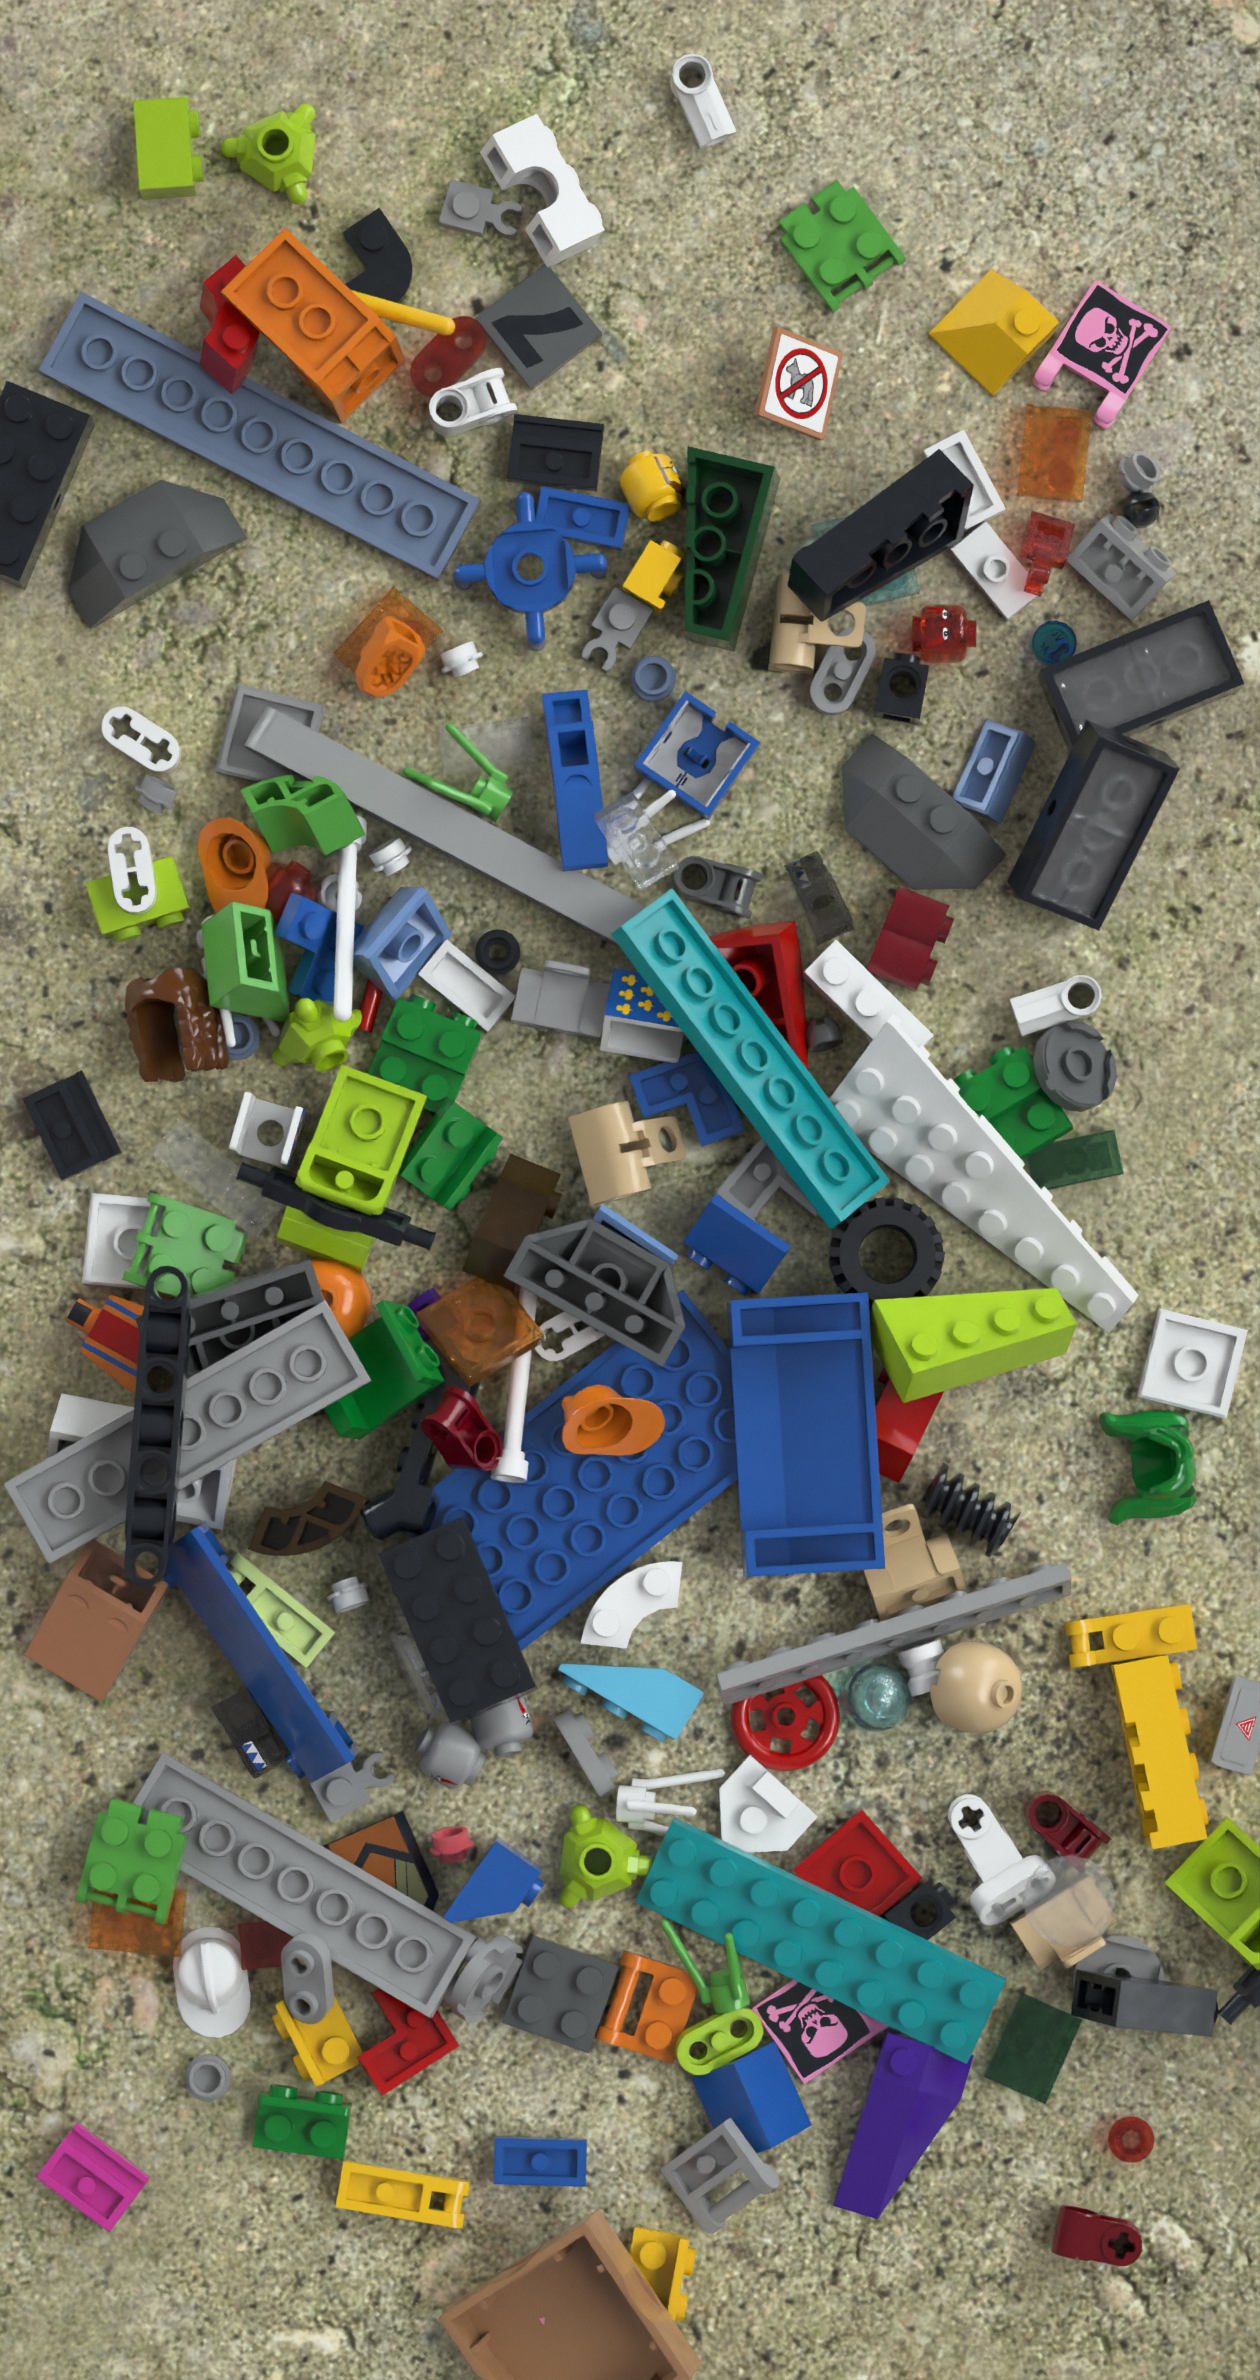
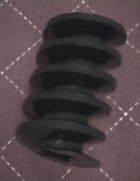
M943 1463L920 1502L925 1503L922 1517L928 1519L935 1512H940L938 1527L943 1529L950 1522L955 1521L954 1536L959 1538L968 1530L971 1531L969 1545L974 1548L983 1540L988 1541L985 1555L991 1557L1002 1546L1021 1512L1013 1518H1009L1011 1503L1007 1501L994 1509L996 1494L993 1492H989L979 1500L980 1485L976 1482L963 1490L964 1475L958 1473L949 1481L946 1480L949 1466Z

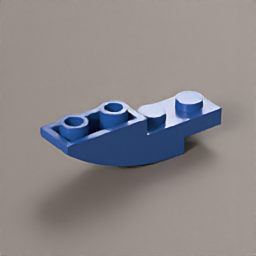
M588 690L542 694L563 872L608 867L599 767Z

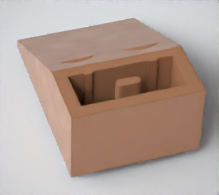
M95 1538L84 1546L24 1656L103 1702L171 1588L169 1587L170 1584L165 1580L152 1586L136 1585L125 1573V1555ZM135 1562L136 1571L141 1577L150 1579L156 1575Z

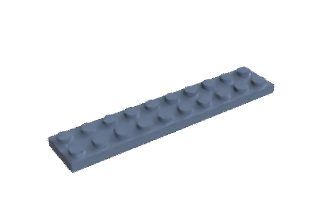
M80 292L38 370L41 375L436 581H440L475 515L481 499L248 378L231 395L199 365L200 353Z

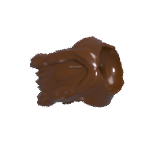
M176 967L166 969L155 979L147 978L144 980L142 977H139L127 985L125 1011L127 1013V1024L130 1028L128 1037L133 1043V1050L139 1060V1073L144 1082H158V1078L174 1083L184 1080L185 1068L179 1052L178 1036L173 1019L175 1008L179 1019V1030L186 1069L196 1072L200 1070L209 1071L214 1068L217 1070L228 1068L229 1052L225 1044L226 1037L223 1030L220 1008L210 1006L208 982L197 968L182 969Z

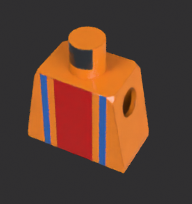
M110 1295L104 1307L100 1310L79 1298L66 1320L67 1323L88 1334L79 1351L127 1390L135 1394L140 1331L135 1317L142 1315L144 1306ZM154 1369V1371L151 1373L150 1380L153 1377L156 1369Z

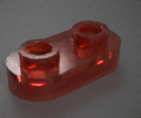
M468 316L453 318L452 320L455 323L454 332L450 335L437 333L414 358L410 374L414 387L421 394L432 397L440 389L456 384L483 355L487 345L486 333L481 323L476 319ZM461 335H468L472 338L473 343L469 348L461 349L456 345L457 338ZM430 368H438L442 372V376L438 381L430 382L425 378L426 371Z

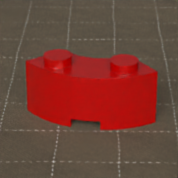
M236 255L204 281L199 307L209 320L211 327L210 332L203 340L199 365L231 395L244 382L252 368L260 331L230 304L221 293L246 267Z
M883 1367L877 1381L885 1385L875 1404L879 1474L900 1483L944 1391L903 1403Z

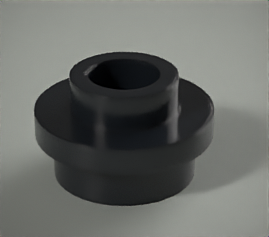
M499 929L491 930L479 938L475 947V957L479 966L487 973L504 975L512 971L518 964L520 946L517 939L511 933ZM492 946H504L507 950L506 957L501 961L491 959L489 951Z

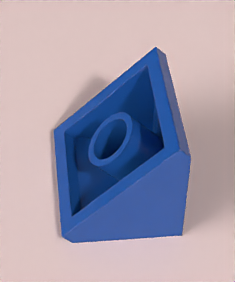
M774 2040L712 2070L708 2074L691 2077L713 2129L731 2117L756 2153L771 2149L812 2125Z

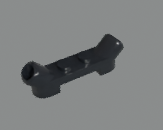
M439 1336L424 1342L438 1356L440 1365L437 1368L444 1382L429 1391L425 1404L420 1403L415 1410L412 1429L416 1431L410 1447L404 1446L400 1453L397 1472L401 1474L396 1487L368 1500L360 1512L367 1528L375 1539L383 1541L402 1530L420 1536L429 1531L441 1498L433 1488L426 1487L438 1449L424 1434L421 1428V1421L426 1415L434 1413L442 1402L441 1394L449 1386L459 1387L475 1399L482 1377V1365L461 1360L452 1341L448 1338Z

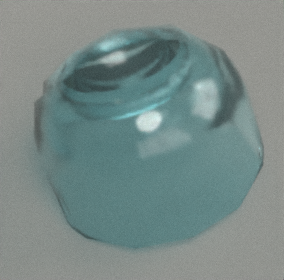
M866 1663L856 1665L839 1683L836 1697L841 1715L852 1726L863 1731L879 1732L894 1728L908 1713L911 1701V1694L907 1685L908 1680L894 1666L888 1664Z

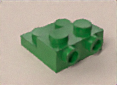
M411 994L409 1000L406 1001L398 997L368 1074L427 1095L423 1109L436 1114L447 1097L456 1102L483 1038V1033L475 1030L478 1023L476 1020L453 1011L449 1019L434 1013L436 1004L425 998Z
M1007 1046L991 1056L989 1062L992 1066L976 1075L974 1070L971 1069L953 1079L960 1088L958 1091L960 1097L978 1116L983 1115L1021 1160L1026 1159L1073 1130V1125L1061 1106L1055 1104L1042 1090L1035 1074L1034 1061L1024 1046L1016 1051L1012 1046Z

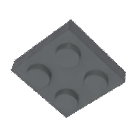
M533 1935L502 2023L589 2053L619 1965Z

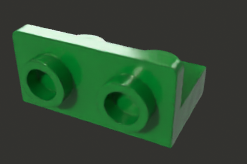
M447 1097L405 1155L398 1175L447 1210H451L455 1204L461 1202L467 1196L471 1188V1182L481 1168L488 1165L494 1159L498 1145L503 1137Z
M270 2084L269 2091L261 2090L258 2096V2111L252 2147L344 2160L352 2103L342 2102L343 2094L316 2091L315 2098L298 2096V2088L278 2084Z

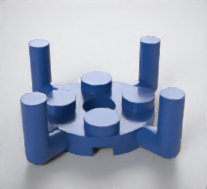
M521 492L516 497L517 524L508 527L495 539L486 554L485 563L459 565L454 569L453 576L455 585L460 590L469 589L473 582L487 581L491 593L501 606L516 613L525 614L528 646L531 650L537 652L544 649L546 645L543 613L552 610L566 600L577 573L590 572L592 577L601 579L606 576L608 566L607 559L603 554L574 555L571 546L564 537L553 530V528L535 521L533 496L528 492ZM533 556L543 563V573L535 580L523 579L517 572L518 563L525 557Z

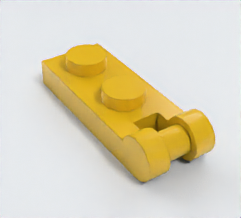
M1190 1604L1064 1622L1065 1636H1070L1073 1652L1068 1654L1070 1668L1197 1650ZM1101 1631L1103 1649L1091 1651L1088 1633Z
M344 2160L336 2207L446 2227L463 2228L465 2213L461 2212L463 2197L469 2195L471 2182L459 2178L442 2177ZM432 2191L445 2193L443 2209L429 2207Z

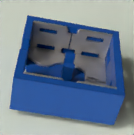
M685 691L635 762L634 771L665 792L674 790L676 793L675 799L709 821L760 747V742L730 721L725 726V732L712 724L716 717V711ZM689 747L690 749H689L688 752H687V755H688V757H687V756L684 755V752H685L686 749ZM705 759L710 762L706 769L700 766Z

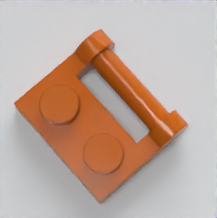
M623 1950L619 1964L623 1965L605 2023L598 2026L595 2038L605 2043L673 2064L675 2060V2042L678 2036L685 2030L698 1988L687 1970ZM642 1971L652 1974L653 1978L635 2033L632 2035L621 2030L640 1972Z

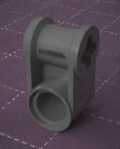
M690 856L678 864L673 873L672 884L675 892L685 900L709 906L728 915L750 919L752 911L749 909L754 888L756 883L761 882L763 875L745 867L723 864L700 856ZM688 867L701 869L706 877L705 886L698 890L688 889L682 883V871ZM738 882H740L741 886L739 889L737 899L735 901L733 897L735 894Z

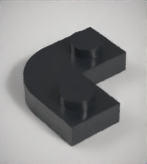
M379 207L342 232L344 239L366 269L345 285L350 290L401 304L406 298L405 295L411 284L413 274L412 261L407 247Z

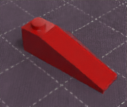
M795 921L750 925L709 936L710 940L809 1071L808 1048L805 1037L806 1013L803 964Z

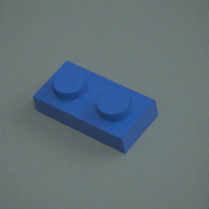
M542 486L535 521L553 528L565 540L622 551L630 506L629 503Z
M495 2136L494 2184L586 2187L587 2139Z

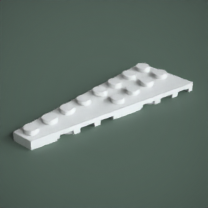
M892 1014L830 1097V1101L868 1151L1047 1287L1057 1288L1063 1299L1110 1333L1139 1295L1105 1256L1101 1258L1081 1236L1083 1230L1074 1220L1069 1222L1051 1202L1052 1194L1045 1186L1041 1189L1023 1169L1025 1163L983 1115L978 1116L960 1097L958 1093L960 1088L951 1078L946 1080L928 1060L930 1053L922 1044L919 1047L915 1045L899 1026L902 1021Z

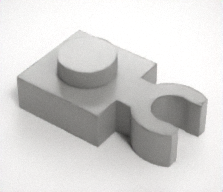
M450 179L439 219V226L483 238L487 225L494 227L497 234L501 237L512 239L516 237V229L505 226L501 220L508 213L521 216L523 207L514 201H505L499 205L492 204L495 195L494 190Z
M614 587L591 625V628L601 633V635L585 645L582 651V659L588 661L592 652L603 650L607 653L608 659L604 663L602 671L606 674L610 672L616 664L617 646L621 645L629 651L632 649L652 616L653 609Z
M376 1752L370 1755L365 1760L363 1768L357 1772L350 1761L312 1783L309 1782L331 1823L372 1801L366 1788L370 1786L385 1787L395 1780L396 1776L394 1773L384 1778H378L372 1772L373 1764L385 1757L383 1752Z

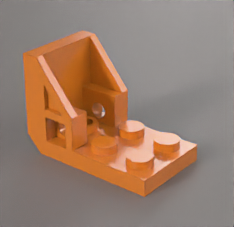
M286 227L221 291L223 297L287 357L292 369L341 423L405 361L397 337L387 325Z

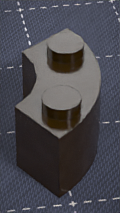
M510 1154L476 1232L462 1271L513 1291L516 1283L503 1275L525 1236L538 1233L544 1217L553 1219L563 1195L555 1191L561 1174Z
M324 1481L317 1494L299 1507L285 1510L265 1507L248 1550L273 1556H292L321 1549L343 1536L361 1516L360 1512L364 1504L370 1498Z

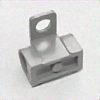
M545 960L544 971L522 967L511 1022L512 1024L601 1041L610 985L589 981L590 969L581 966Z

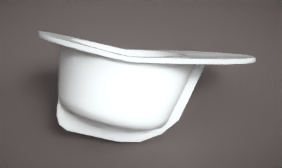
M203 1927L190 1932L180 1941L173 1960L177 2003L182 2019L192 2031L204 2037L220 2038L232 2034L244 2023L250 2011L251 1994L246 1958L242 1946L232 1934L220 1928Z

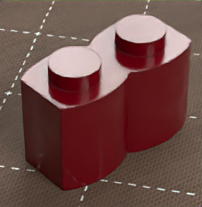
M898 886L867 970L877 978L913 992L917 991L920 983L928 986L938 962L930 958L935 942L938 941L945 944L954 918L946 915L950 905Z

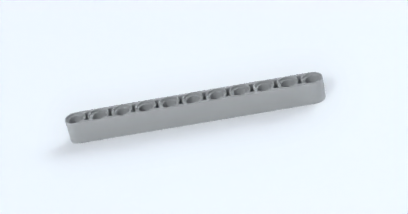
M264 707L244 744L246 749L297 777L299 774L304 776L305 781H312L315 775L331 780L342 789L351 806L618 948L620 946L611 936V933L646 908L577 870L563 872L561 861L273 708Z

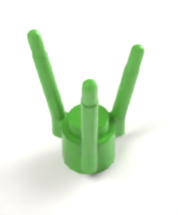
M452 723L446 724V731L489 775V778L486 780L479 776L467 793L408 767L402 770L403 775L447 797L469 805L491 820L496 821L513 794V790L504 785L509 776L495 768Z
M667 1920L661 1921L660 1926L698 1988L702 2004L712 2002L715 2012L719 2014L733 2012L749 2005L750 1999L742 1973L740 1953L736 1952L731 1933H727L724 1936L728 1968L710 1974L711 1983L706 1984Z

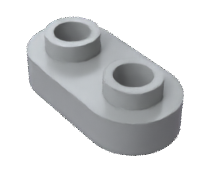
M854 628L844 629L837 636H847ZM865 631L862 645L858 647L861 651V656L857 660L851 661L845 657L844 649L846 647H829L810 687L811 702L819 712L835 716L844 713L852 705L874 661L876 653L875 643L872 637ZM828 686H836L840 689L841 696L835 701H830L824 696V689Z
M570 1709L554 1717L555 1723L598 1795L601 1797L616 1788L612 1779L619 1774L607 1753L603 1752L597 1755L590 1744L589 1739L596 1735L583 1713L580 1712L574 1716Z
M299 1933L286 1944L281 1953L284 1998L289 2013L295 2019L303 2023L314 2024L321 2021L334 2004L331 1955L329 1948L321 1938L311 1933ZM298 1958L302 1959L306 1963V1966L301 1964Z

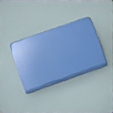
M985 720L952 798L965 810L991 821L1001 823L1033 752L1035 741L1022 731Z

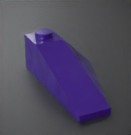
M885 2029L833 2206L875 2219L879 2218L961 2100L974 2057L973 2054L968 2063L965 2064L935 2049L934 2046L922 2043L906 2034Z

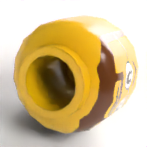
M650 451L640 452L629 459L628 467L625 468L620 476V487L636 516L648 518L650 521L655 522L671 517L680 509L686 488L675 463L669 456L652 454Z

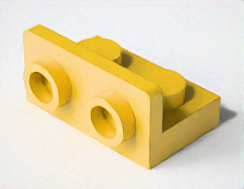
M335 1992L332 2009L321 2021L314 2024L303 2023L295 2019L286 2007L285 1998L275 2004L278 2013L272 2016L273 2021L284 2041L289 2038L292 2039L299 2053L293 2057V2060L304 2082L312 2079L317 2088L325 2084L326 2081L360 2064L356 2057L363 2053L364 2050Z
M634 2226L630 2256L673 2320L684 2322L688 2294L680 2293L683 2275L692 2276L696 2249L688 2247L689 2235Z

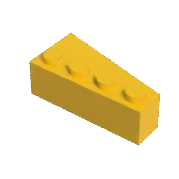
M1163 1654L1110 1664L1145 1845L1152 1849L1207 1839L1205 1825H1208L1209 1822L1204 1798L1198 1797L1195 1780L1200 1779L1197 1759L1194 1752L1189 1753L1185 1735L1191 1734L1186 1707L1179 1708L1175 1691L1182 1689L1177 1662L1169 1663L1168 1655Z

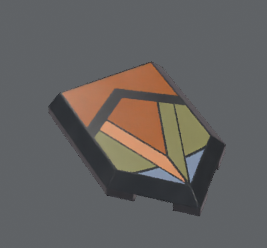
M404 1811L323 1845L325 1848L432 1911L434 1910L439 1892Z

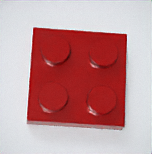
M862 1809L857 1811L793 1868V1871L801 1879L879 1917L922 1879L919 1873Z

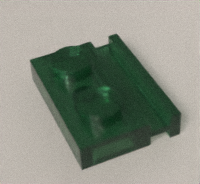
M1020 1992L986 2068L984 2077L1046 2104L1082 2023V2019Z

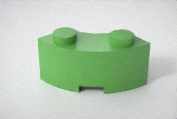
M283 775L263 780L241 790L253 817L273 853L288 847L306 845L318 848L324 855H327L335 850L348 847L354 840L366 835L345 793L336 783L324 777L315 775L312 781H295L293 775Z

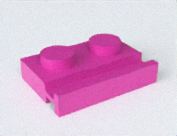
M79 2122L74 2125L36 2176V2178L108 2232L112 2230L151 2177Z

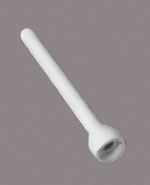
M356 815L367 835V821ZM366 835L354 840L348 847L338 849L333 1013L334 1017L342 1022L347 1021L352 1015L357 851L361 850L362 844L366 842Z
M521 1286L502 1457H496L499 1463L496 1468L491 1470L490 1478L508 1483L526 1482L529 1462L524 1460L525 1453L521 1451L537 1295Z

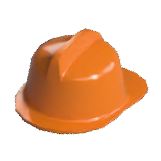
M216 818L208 822L199 834L197 848L207 894L213 909L219 912L231 902L265 909L269 897L266 871L269 869L271 860L270 847L265 837L258 830L249 827L248 824L241 823L232 818Z
M606 1385L588 1386L575 1395L565 1396L562 1400L566 1423L562 1430L561 1439L564 1447L574 1454L633 1455L646 1450L654 1444L664 1431L665 1418L661 1409L653 1402L635 1398H623Z

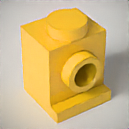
M650 540L623 584L622 591L653 609L654 613L662 616L666 609V601L662 600L663 595L665 594L671 598L685 575L679 569L686 553L668 541L663 540L658 545Z

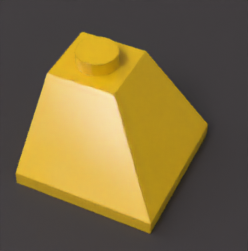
M991 269L928 335L994 397L1056 333L1059 321L1025 289Z

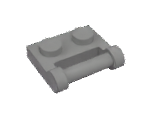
M731 2117L660 2169L700 2227L709 2234H713L724 2227L725 2219L760 2194L767 2195L779 2186V2178L774 2169L761 2161ZM741 2168L748 2180L716 2204L710 2203L704 2194Z

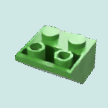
M231 902L202 924L211 1007L286 1022L290 1014L283 943L282 938L274 935L277 925L270 910Z

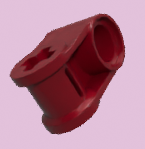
M447 1387L441 1394L442 1402L434 1413L426 1415L421 1421V1428L424 1434L433 1442L449 1467L467 1470H493L499 1463L496 1457H502L503 1444L500 1436L485 1418L472 1395L459 1387Z
M1036 1792L1028 1798L1025 1804L1024 1815L1027 1823L1052 1845L1051 1848L1081 1874L1086 1870L1084 1864L1102 1843L1108 1844L1112 1840L1081 1812L1079 1814L1062 1798L1052 1792ZM1045 1801L1055 1802L1058 1807L1056 1820L1049 1825L1038 1824L1035 1818V1810L1038 1805Z
M1061 2205L1051 2252L1071 2259L1092 2260L1116 2266H1128L1140 2257L1142 2240L1138 2228L1126 2219L1102 2215L1080 2207ZM1120 2232L1127 2233L1128 2241L1134 2243L1133 2246H1125L1123 2253L1115 2252L1114 2244L1109 2242L1110 2239H1117Z

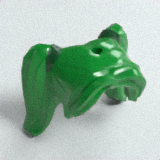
M1148 1411L1127 1415H1113L1104 1412L1100 1414L1099 1423L1106 1435L1127 1438L1131 1441L1132 1478L1137 1490V1494L1122 1498L1112 1505L1109 1515L1111 1524L1118 1526L1122 1521L1131 1518H1163L1179 1515L1195 1504V1488L1192 1483L1195 1479L1196 1467L1194 1463V1448L1188 1438L1189 1423L1186 1417L1171 1411Z

